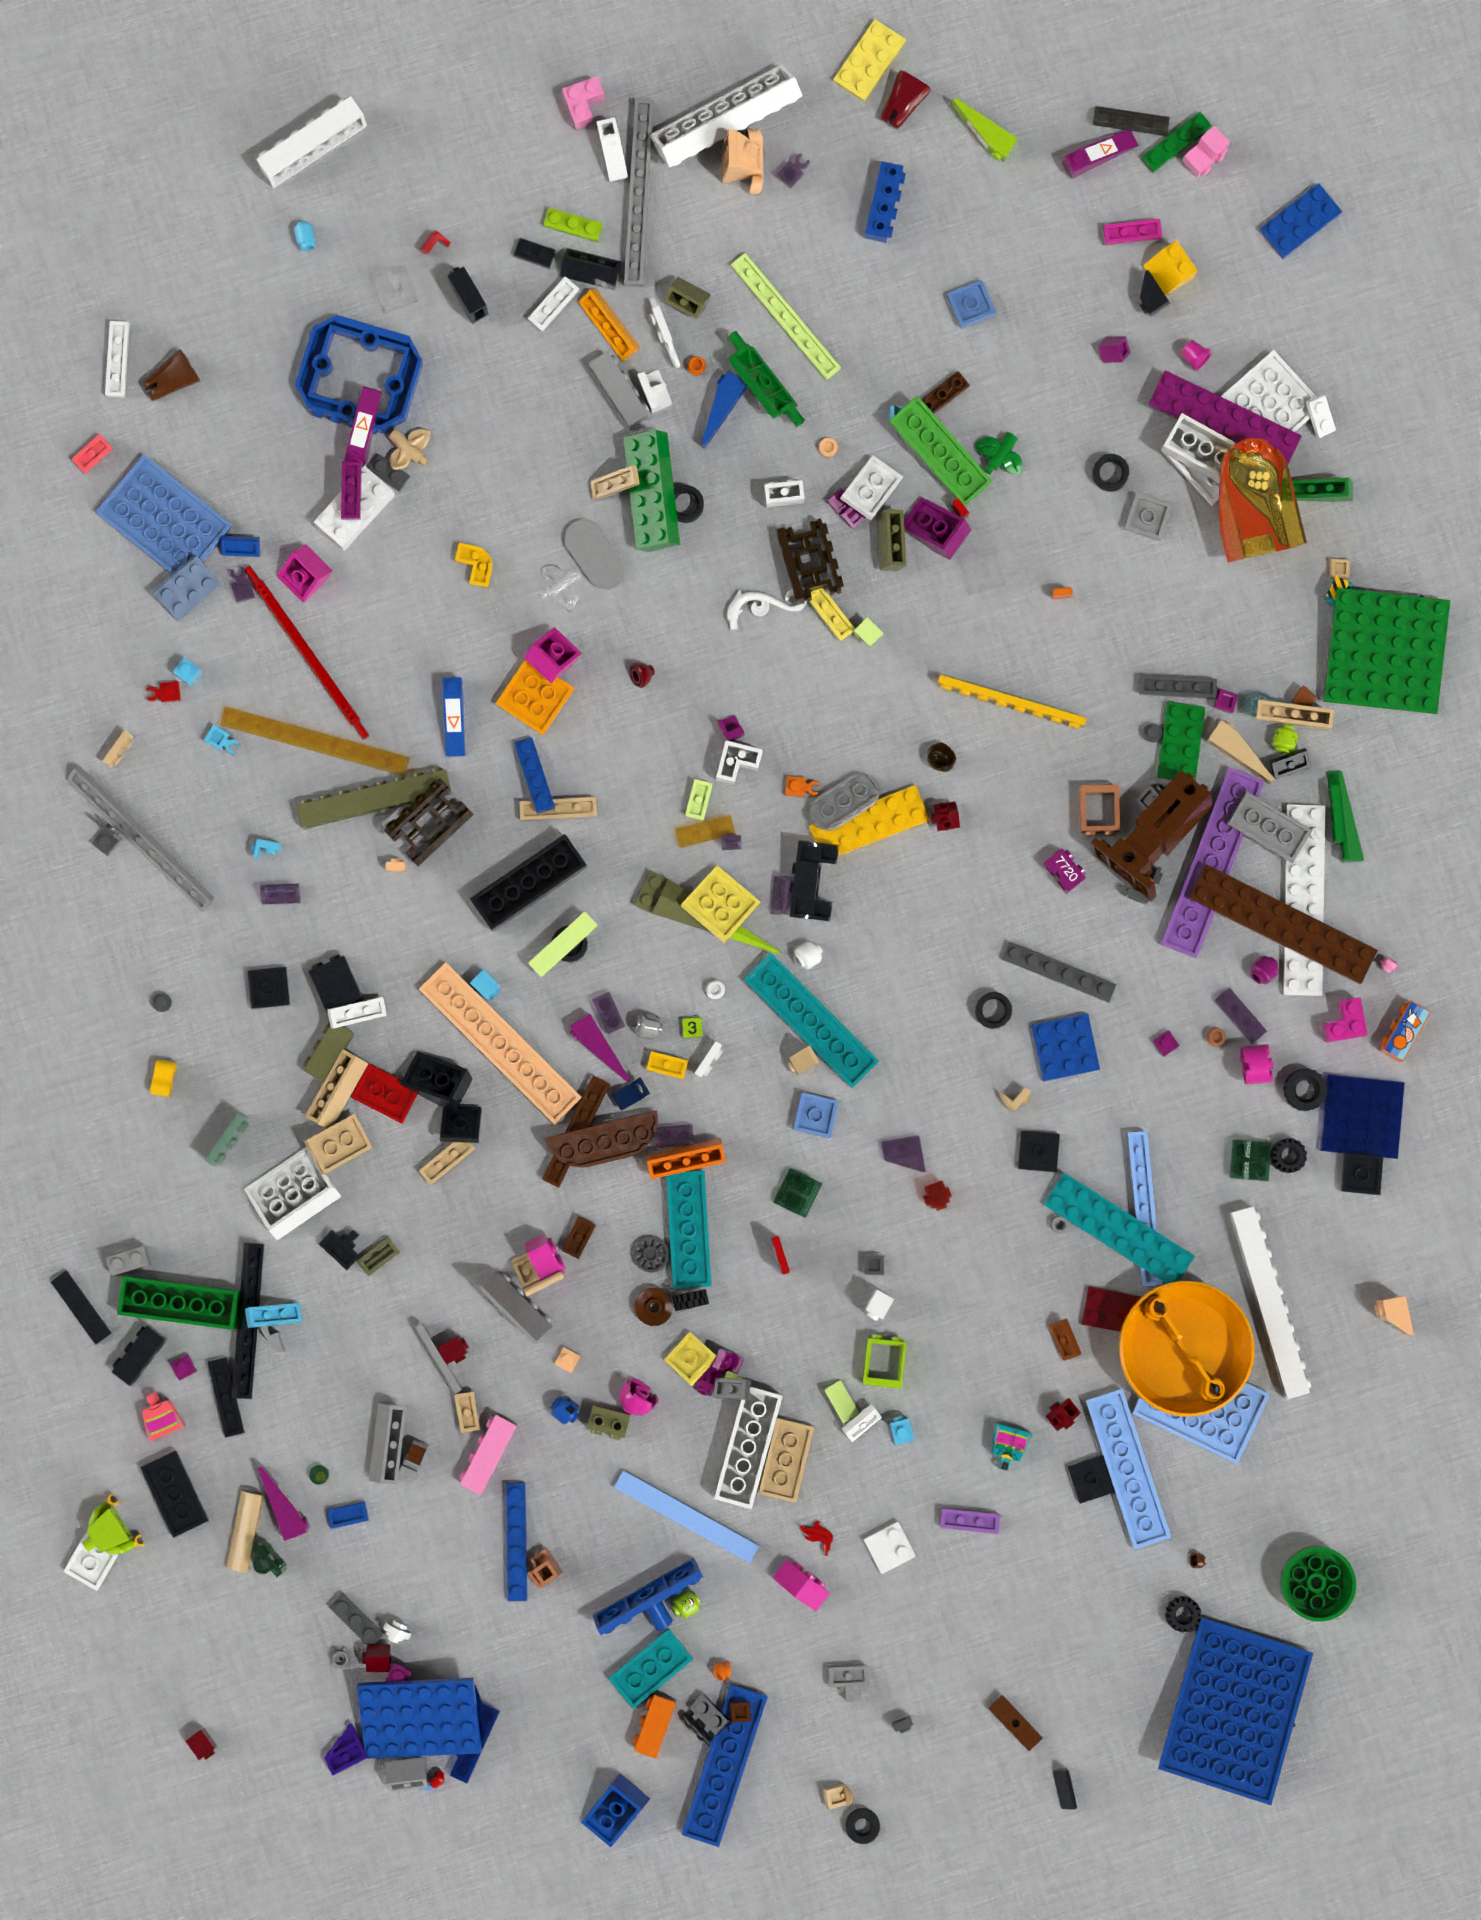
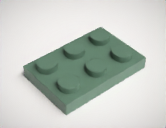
M238 1113L204 1161L213 1166L221 1165L227 1156L225 1153L228 1148L232 1149L237 1143L238 1139L236 1137L240 1132L243 1133L249 1126V1123H247L249 1118Z

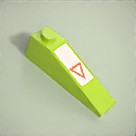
M955 97L952 107L986 150L991 153V157L997 161L1005 162L1016 146L1018 138Z

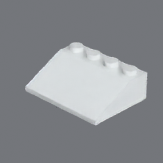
M307 1146L244 1188L268 1231L276 1240L341 1197L327 1173L321 1174Z

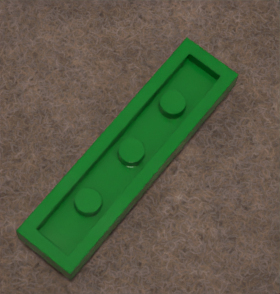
M1200 111L1142 156L1141 160L1154 173L1211 129L1212 125Z

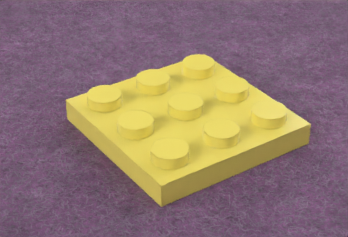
M717 865L686 898L681 907L725 943L761 902Z

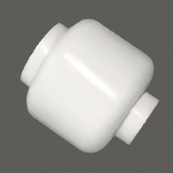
M807 941L795 949L793 959L799 968L811 969L821 962V953L823 951L819 944Z

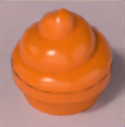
M730 1662L716 1663L712 1670L714 1677L722 1682L725 1679H729L731 1675Z

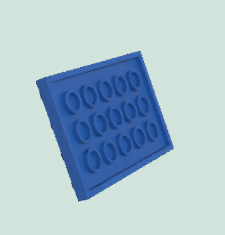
M474 1677L364 1682L357 1684L364 1751L368 1756L367 1759L481 1754L482 1746Z

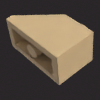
M808 1046L789 1057L790 1062L788 1063L792 1073L797 1072L800 1075L818 1065L819 1061L811 1046Z

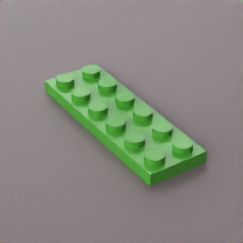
M918 395L888 421L956 499L959 498L964 506L992 482Z

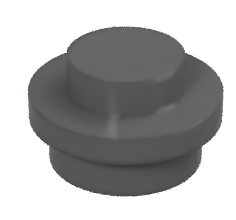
M1155 723L1146 725L1143 730V737L1151 743L1157 742L1162 736L1161 727Z
M158 993L154 996L152 1005L158 1012H166L170 1009L172 1000L169 995Z

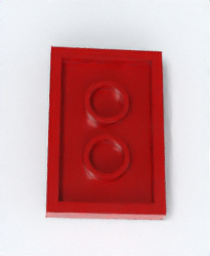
M368 1064L351 1098L403 1124L418 1094L401 1086L402 1080Z

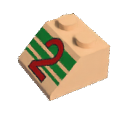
M1394 1296L1376 1300L1377 1305H1374L1376 1316H1379L1380 1320L1401 1334H1414L1406 1296Z

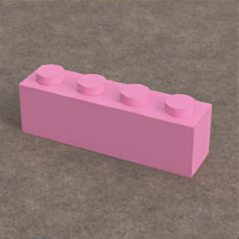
M498 1414L495 1417H490L486 1425L489 1428L486 1435L481 1434L477 1442L480 1445L477 1452L473 1451L469 1457L468 1462L471 1464L468 1470L464 1468L459 1477L462 1480L461 1486L479 1495L484 1491L517 1427V1424Z

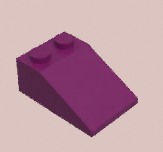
M920 497L904 519V530L906 533L935 553L949 560L971 531L964 518L923 497Z

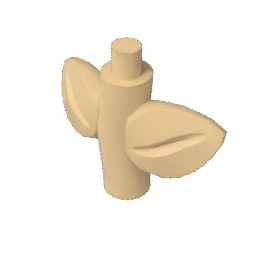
M396 428L389 435L388 438L397 447L390 454L389 458L393 470L405 468L410 464V460H413L415 463L420 462L423 466L427 465L429 460L424 457L425 453L422 449L429 442L430 430L425 428L414 429L406 438Z

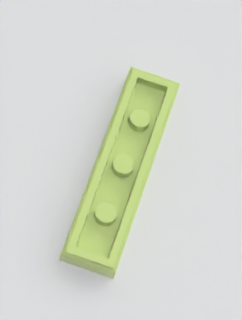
M583 912L528 964L542 978L598 925L586 912Z

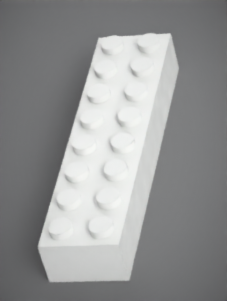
M781 64L650 134L657 153L669 167L676 166L682 160L693 157L699 151L710 148L716 142L725 139L729 129L736 131L744 130L751 123L760 121L766 115L779 111L781 107L796 102L798 98L802 97L795 77Z

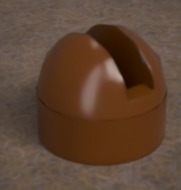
M1192 1553L1189 1559L1190 1566L1198 1569L1206 1565V1557L1201 1553Z

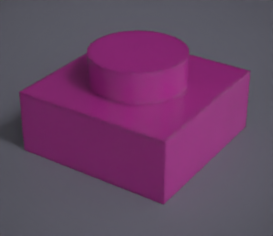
M1219 689L1213 708L1230 714L1233 713L1238 694Z
M1169 1030L1152 1041L1163 1057L1180 1046Z
M189 1354L170 1363L179 1381L197 1372Z

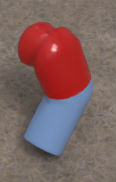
M440 1770L435 1771L434 1776L428 1780V1787L418 1789L436 1790L444 1783V1772Z

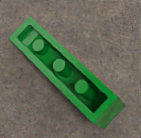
M1349 477L1284 480L1283 501H1353V481ZM1275 481L1273 485V494H1278V481Z

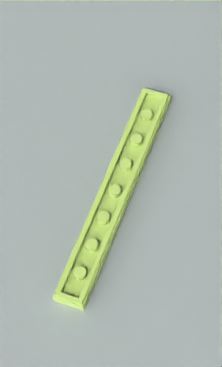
M746 253L731 264L733 270L826 381L841 369L840 365Z

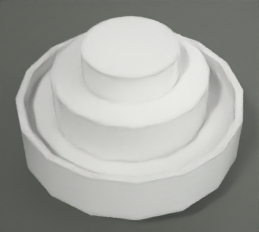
M394 1620L393 1623L386 1622L383 1627L387 1631L386 1635L389 1636L388 1640L397 1644L399 1641L403 1642L404 1639L409 1640L412 1634L407 1630L408 1626L397 1620Z

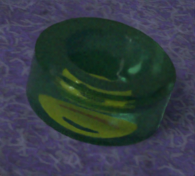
M323 1465L314 1466L309 1473L310 1480L317 1485L324 1484L329 1478L328 1469Z

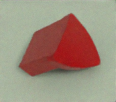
M434 230L420 247L419 251L426 255L429 254L437 241L446 247H449L451 242L437 230Z

